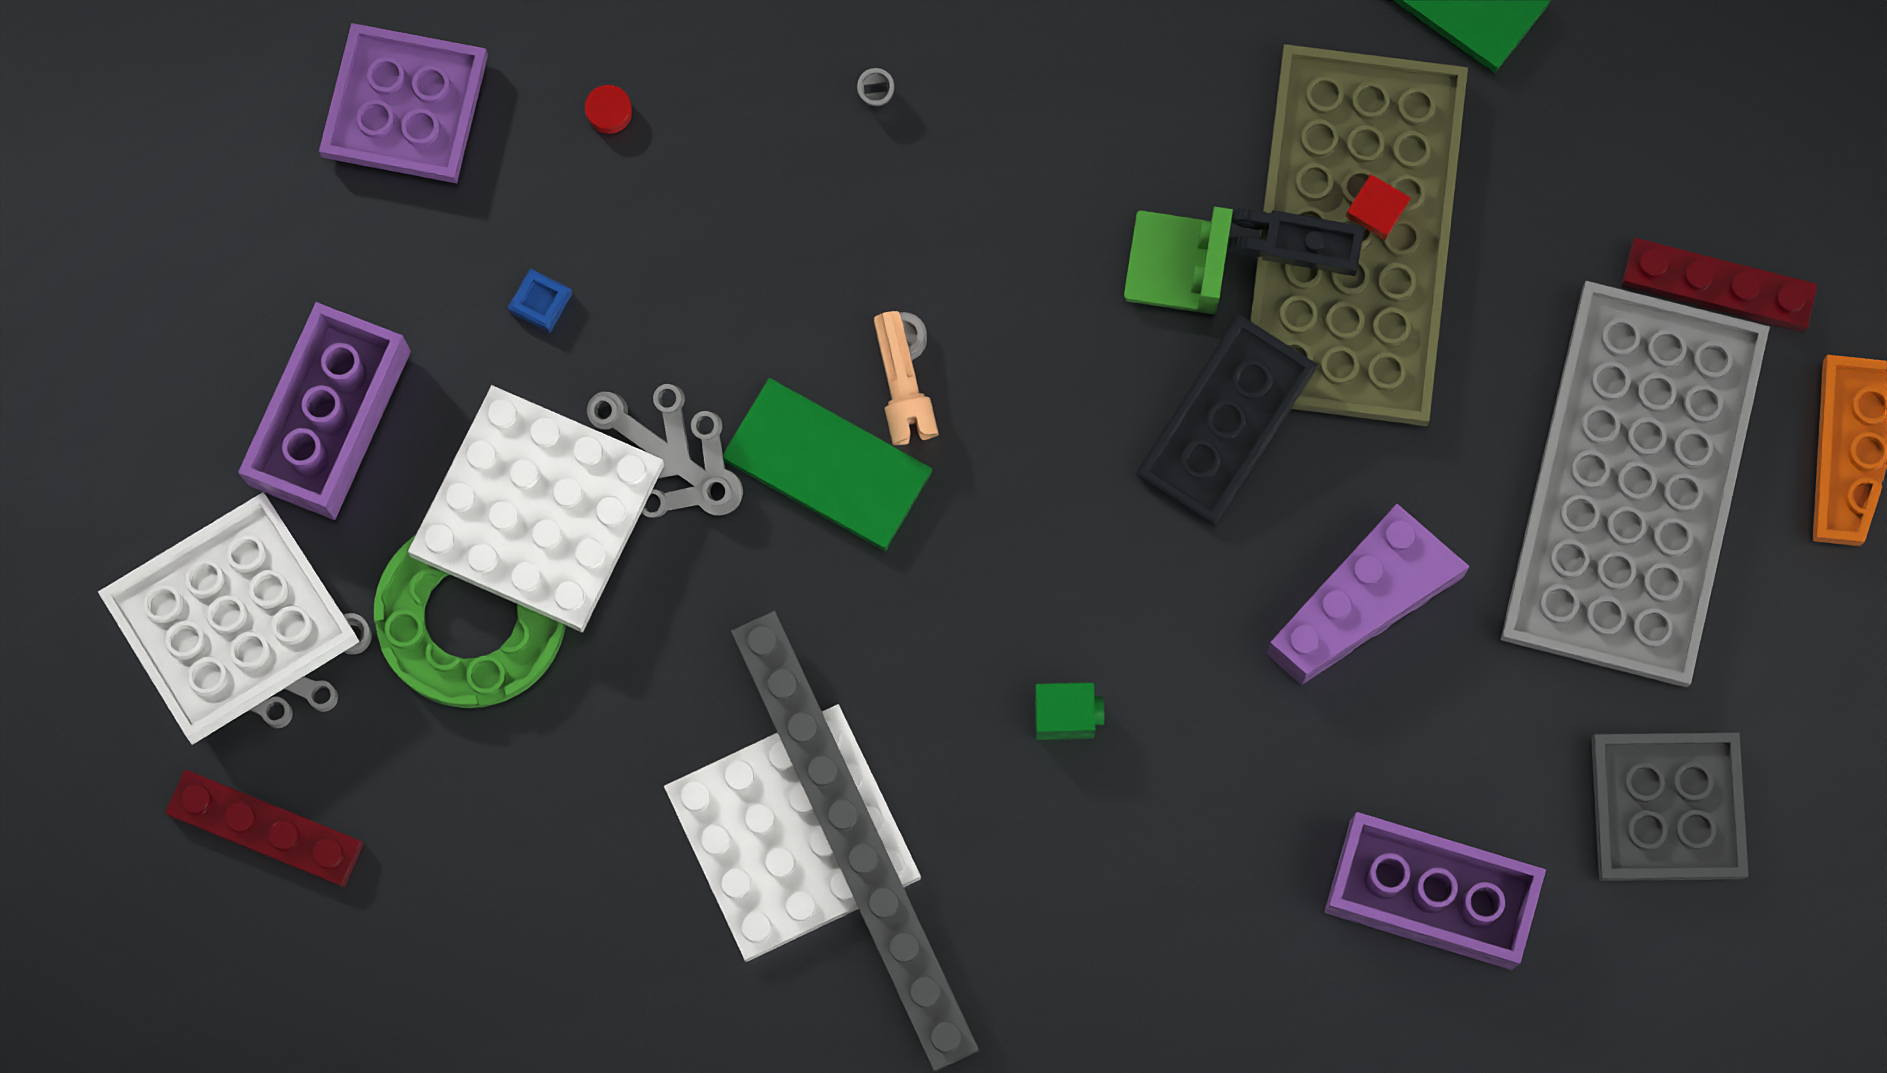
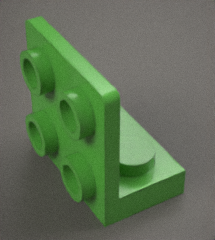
M1214 206L1211 221L1138 211L1124 300L1216 315L1233 209Z

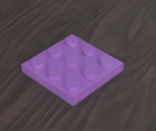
M351 23L319 149L321 157L457 183L488 58L486 48Z

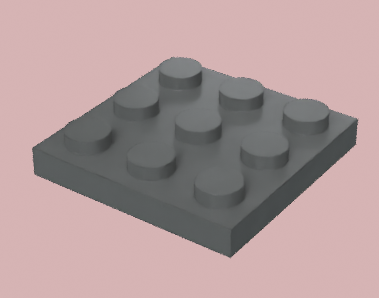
M1740 732L1594 734L1592 736L1599 881L1746 879L1749 877Z

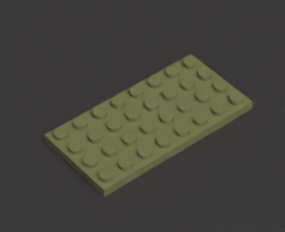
M1284 44L1263 212L1271 213L1272 210L1358 225L1345 216L1370 174L1411 197L1408 206L1386 240L1364 228L1356 276L1263 260V257H1257L1250 321L1319 365L1292 409L1420 426L1428 425L1468 67ZM1268 229L1261 230L1260 240L1266 241Z

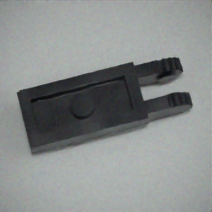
M1249 209L1233 211L1232 223L1253 230L1268 229L1266 241L1241 236L1230 237L1227 244V251H1230V253L1251 258L1263 257V260L1356 276L1365 227L1272 210L1271 213L1251 211Z

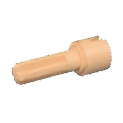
M898 311L879 314L874 317V325L892 398L888 402V406L884 408L892 443L894 446L908 444L910 440L909 425L915 423L918 435L922 440L933 438L939 433L930 397H925V394L919 393L901 314Z

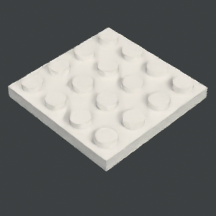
M491 385L408 553L410 557L583 632L664 467V461L659 457Z
M264 492L98 591L192 745L359 643L352 628Z
M839 704L822 711L903 887L920 880L921 875ZM778 733L664 786L745 962L858 909Z

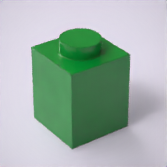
M1094 683L1036 684V740L1094 739L1095 725H1104L1103 696H1094Z

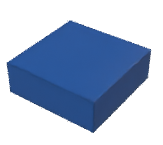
M529 269L510 302L508 311L551 333L573 293L570 288Z

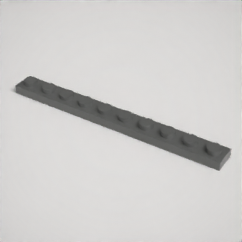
M773 611L731 630L732 636L933 1071L936 1072L978 1052L977 1044L776 612Z

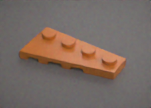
M1827 355L1823 359L1813 541L1861 546L1866 540L1887 469V361Z

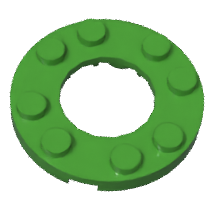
M415 536L412 537L397 551L388 563L377 587L374 602V622L376 624L378 640L384 657L394 672L404 683L420 695L434 702L453 707L477 708L495 705L507 701L528 689L545 673L553 662L561 646L566 625L517 604L518 619L512 635L498 650L486 656L467 659L445 653L432 641L426 629L425 607L431 591L444 577L450 574L410 557L408 550Z

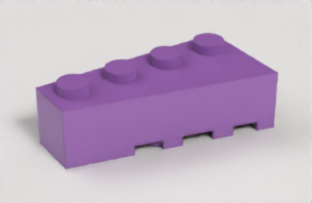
M1396 504L1270 642L1266 654L1302 685L1351 653L1370 638L1389 628L1390 625L1411 611H1415L1441 591L1462 580L1470 566L1401 506Z

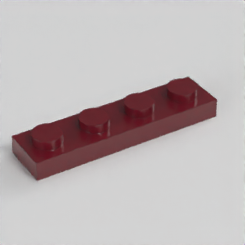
M1634 238L1631 243L1621 286L1804 333L1809 325L1818 284Z
M186 769L165 812L169 817L343 888L364 845L362 841Z

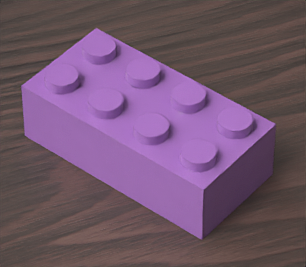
M316 302L238 471L246 484L251 488L336 520L411 353L403 335Z
M1356 812L1349 823L1324 913L1513 970L1521 963L1546 869Z

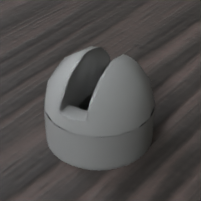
M868 69L862 73L858 80V95L867 105L882 106L893 96L894 81L891 75L883 69ZM887 84L886 92L869 94L864 92V86Z

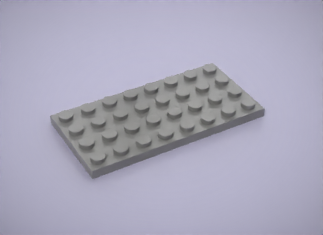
M1585 281L1581 291L1500 640L1686 688L1691 685L1770 326Z

